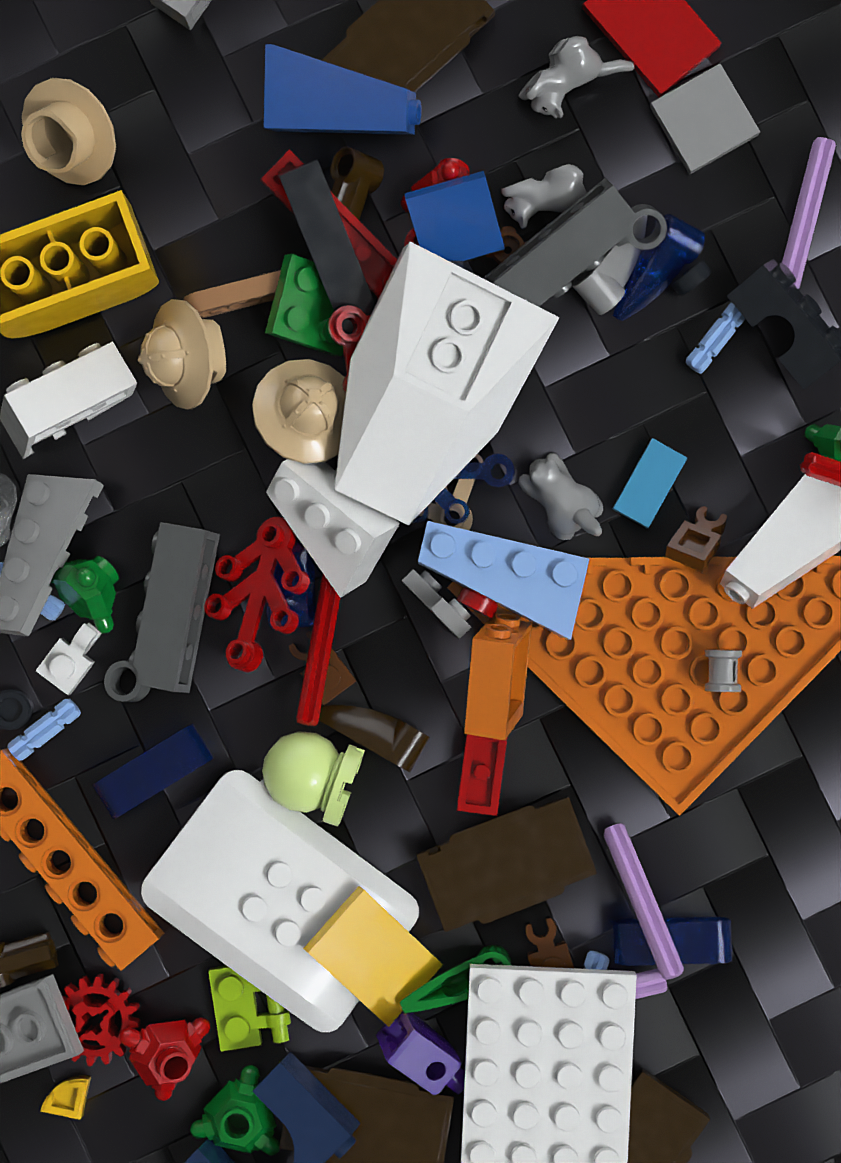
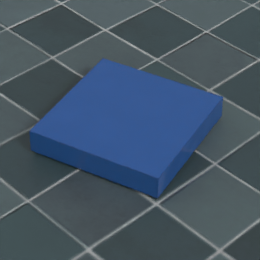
M484 171L404 193L420 247L448 261H465L505 249Z

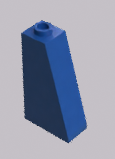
M265 44V129L284 132L415 135V125L420 124L422 114L421 101L416 100L415 92L273 44Z

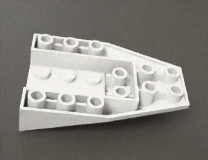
M409 242L402 249L350 359L334 490L406 525H410L498 433L560 317Z

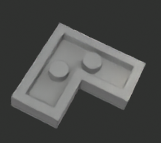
M413 569L402 580L458 639L471 628L466 622L471 617L468 611L455 598L449 603L441 598L437 592L442 586L426 570L419 575Z

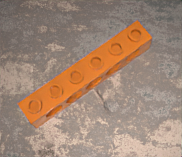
M8 748L0 750V836L7 842L12 840L21 851L19 858L25 867L33 873L39 872L47 882L45 889L50 897L58 904L64 902L74 914L71 916V920L75 927L85 936L90 934L99 944L97 951L101 958L110 967L116 965L122 971L159 940L164 934L163 930L22 761H18ZM6 787L12 788L18 795V804L14 809H9L2 803L1 794ZM30 819H37L43 824L45 831L41 840H35L29 836L27 824ZM56 850L64 851L69 855L71 865L68 871H61L55 867L53 854ZM81 882H89L95 886L97 898L94 902H87L80 897L78 889ZM114 913L122 919V932L113 933L106 928L104 923L106 914Z

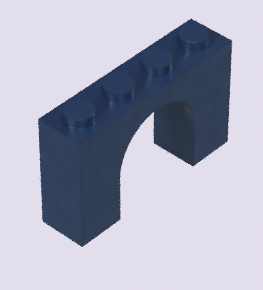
M291 1052L252 1091L288 1129L294 1145L293 1163H325L333 1154L340 1159L357 1141L352 1134L361 1123ZM209 1139L185 1161V1163H235L220 1146L214 1145L213 1140Z

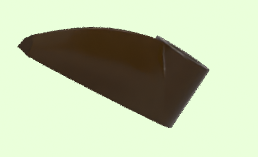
M345 705L321 706L319 721L408 772H411L430 739L429 736L405 722L378 711Z

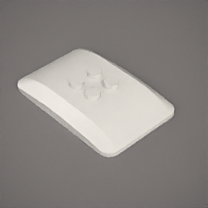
M242 770L229 771L218 780L146 876L141 888L143 901L150 909L274 1001L320 1032H331L338 1029L359 1002V999L303 949L358 886L373 897L408 932L414 926L419 916L417 901L411 894L299 811L289 810L273 801L265 785Z

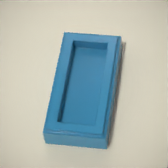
M652 438L612 510L646 529L649 528L687 457Z

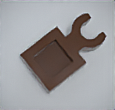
M700 507L696 512L695 524L687 521L682 523L668 543L665 557L703 572L720 547L727 515L722 513L718 520L709 521L706 519L708 507Z
M308 631V632L306 633L307 637H308L310 640H311L312 631ZM294 643L289 645L290 652L295 658L307 662L308 652L303 653L299 651ZM331 649L322 699L323 705H326L357 681L334 649ZM303 670V671L300 673L303 678H304L305 670Z
M550 916L545 917L548 930L543 935H536L530 922L525 923L527 938L530 942L537 945L538 948L537 950L527 952L532 967L574 968L566 942L562 941L556 944L553 942L556 936V925Z

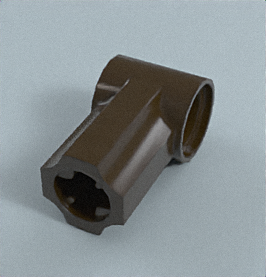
M342 147L334 155L330 166L331 176L335 180L331 192L359 220L367 195L376 191L383 180L384 166L382 161L351 147Z
M50 932L40 933L8 944L6 941L0 942V988L16 982L17 978L58 966V953Z

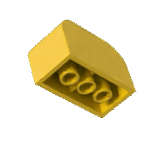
M122 190L0 234V333L7 338H21L46 332L133 300L158 285L159 280L132 206Z

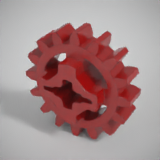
M98 974L94 983H91L90 979L85 975L79 979V989L72 983L64 988L69 998L62 996L69 1015L73 1007L72 1012L76 1015L75 1030L84 1049L81 1054L73 1057L72 1061L76 1062L81 1055L87 1056V1065L93 1066L97 1057L100 1056L106 1065L112 1060V1051L120 1057L127 1051L125 1045L120 1041V1033L127 1027H139L141 1019L132 1017V1013L140 1005L139 1002L128 1003L127 998L132 992L130 988L122 992L117 989L120 979L115 978L108 985L105 984L104 974ZM91 994H102L107 996L109 999H94ZM108 1010L100 1023L83 1029L91 1016ZM118 1010H120L122 1017L120 1033L118 1032L119 1028L115 1024V1014ZM83 1040L97 1041L100 1046L84 1043Z

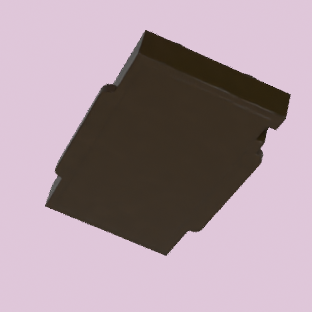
M378 0L346 30L347 37L328 53L322 61L416 92L470 43V38L495 16V10L486 0Z
M567 796L537 808L530 805L452 834L448 842L416 853L444 932L476 920L483 924L561 895L565 890V886L597 874L572 804Z
M304 1065L361 1123L352 1134L357 1140L355 1144L340 1159L333 1154L325 1163H444L455 1097L454 1093L440 1091L439 1094L433 1095L423 1087H419L415 1082L341 1068L327 1070ZM283 1124L279 1149L294 1151L291 1135Z
M642 1067L631 1081L627 1163H688L692 1157L691 1146L710 1121V1116Z

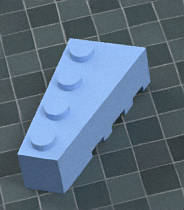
M427 521L418 564L463 587L486 596L498 603V605L566 640H571L589 558Z

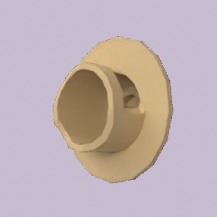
M50 78L33 87L24 101L22 112L23 127L21 132L23 147L30 160L38 168L47 171L65 183L87 185L100 180L112 166L116 151L114 127L104 106L89 89L71 79Z
M171 299L163 304L154 319L153 329L146 333L141 344L138 362L142 364L145 374L153 383L161 386L166 397L176 407L192 409L202 404L210 390V384L222 380L226 373L225 348L221 329L214 320L202 319L198 311L187 301Z
M310 359L290 360L271 369L257 385L252 403L255 427L266 445L283 458L303 464L326 462L337 456L339 453L346 396L342 386L345 377L330 365Z

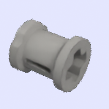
M705 650V656L709 658V683L705 684V691L741 692V685L738 684V658L742 657V650Z

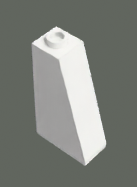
M805 474L726 569L720 582L726 594L739 604L746 603L753 609L841 550V487Z

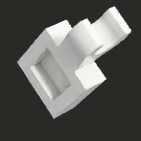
M84 623L74 636L71 644L64 638H60L36 669V672L65 694H72L95 663L86 656V653L102 633L91 623Z

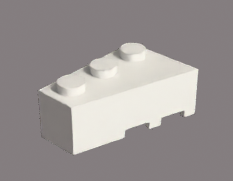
M113 342L102 347L99 343L90 345L78 354V359L68 364H65L64 361H58L47 367L42 372L43 376L31 382L27 378L19 380L6 389L7 394L3 398L0 420L23 459L34 453L31 448L33 444L51 435L57 440L67 434L65 428L85 418L91 420L133 394L137 382Z
M287 459L279 466L266 493L341 598L367 581L400 523L394 518L334 490L336 471L326 462L303 464Z

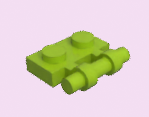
M227 965L212 967L208 970L221 1052L261 1045V1028H271L273 1043L289 1041L287 1025L291 1023L288 1010H285L283 1006L266 995L269 1012L258 1014L255 992L261 990Z

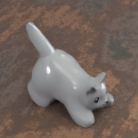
M581 36L560 40L549 53V68L538 71L522 89L519 98L522 100L532 99L531 108L534 112L552 115L554 118H562L561 104L567 92L596 77L632 71L635 67L631 61L622 59L603 63L598 53L589 46L586 38Z
M570 164L546 172L542 181L529 178L501 189L503 196L511 197L505 201L504 210L510 214L512 219L518 221L521 228L526 227L528 220L538 211L563 213L587 193L583 185L582 171Z
M549 453L546 459L534 460L530 465L529 475L523 474L519 477L518 484L523 492L537 500L546 509L549 531L555 537L561 540H570L574 533L581 528L594 536L602 534V528L594 517L598 518L602 515L603 503L592 489L574 481L562 458L557 453Z

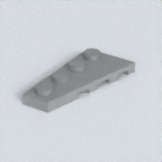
M27 475L0 575V633L21 636L30 635L52 591V587L49 584L56 570L59 567L63 568L70 555L66 549L75 531L82 530L88 518L84 513L92 497L98 498L104 486L96 479Z

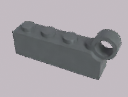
M604 178L577 202L484 276L483 279L539 307L550 297L558 298L567 292L573 284L571 280L581 272L585 271L587 273L598 267L604 260L603 255L615 245L619 247L630 242L636 248L643 250L655 248L665 238L667 224L662 214L650 205L639 204L630 208L614 185ZM644 215L654 216L656 226L653 233L642 239L634 237L633 225L635 221Z
M160 522L159 531L155 533L152 540V553L154 557L151 571L147 573L144 581V592L146 594L144 608L139 613L136 622V631L138 633L136 649L132 652L129 661H118L112 664L105 674V689L114 700L122 702L140 701L149 693L151 687L172 692H190L205 614L204 605L209 594L220 534ZM127 669H131L136 676L135 688L129 694H125L120 687L121 675Z

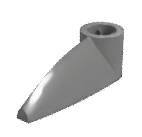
M647 215L641 216L635 221L633 225L634 237L640 239L645 237ZM630 242L619 247L615 245L603 255L604 260L598 267L587 273L583 271L576 276L572 282V287L598 315L605 314L624 296L626 291L623 287L638 261L641 249L636 248Z

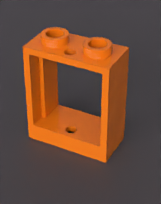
M497 614L493 619L490 618L473 637L464 734L506 740L523 716L532 622L520 621V617L515 614Z

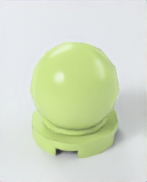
M298 731L280 737L264 758L262 770L264 785L273 801L285 808L306 813L321 808V811L325 812L323 822L338 827L351 792L344 790L345 784H352L355 774H358L365 750L349 744L346 753L341 752L339 754L331 741L312 732Z

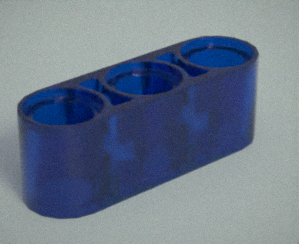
M191 724L93 784V787L114 820L206 764L214 757L194 724Z
M663 918L682 964H717L732 961L730 918ZM638 919L613 921L614 963L628 966L656 965Z

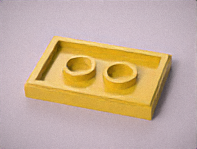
M360 886L356 888L303 948L388 1027L403 1011L400 1001L426 984L443 965Z

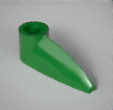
M485 946L478 952L476 957L435 977L401 1000L400 1005L403 1012H418L467 1000L470 964H486L487 959L493 958L495 963L502 962L504 965L511 966L510 955L501 946Z

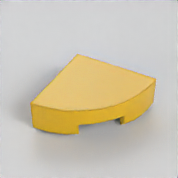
M74 1076L60 1082L48 1094L40 1112L80 1120L83 1117L91 1076Z

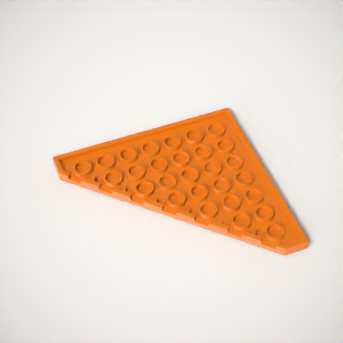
M831 556L753 609L746 603L739 604L732 600L726 594L724 587L720 585L726 569L736 557H712L703 572L667 557L589 558L571 640H566L532 622L528 668L680 816L841 651V556ZM452 582L447 587L456 598L461 589L465 588L455 582ZM498 605L499 607L494 617L501 613L518 614ZM468 608L484 625L489 621L490 618ZM518 615L520 617V621L531 622ZM705 650H742V657L738 658V684L741 685V692L705 691V684L709 683V658L705 656Z

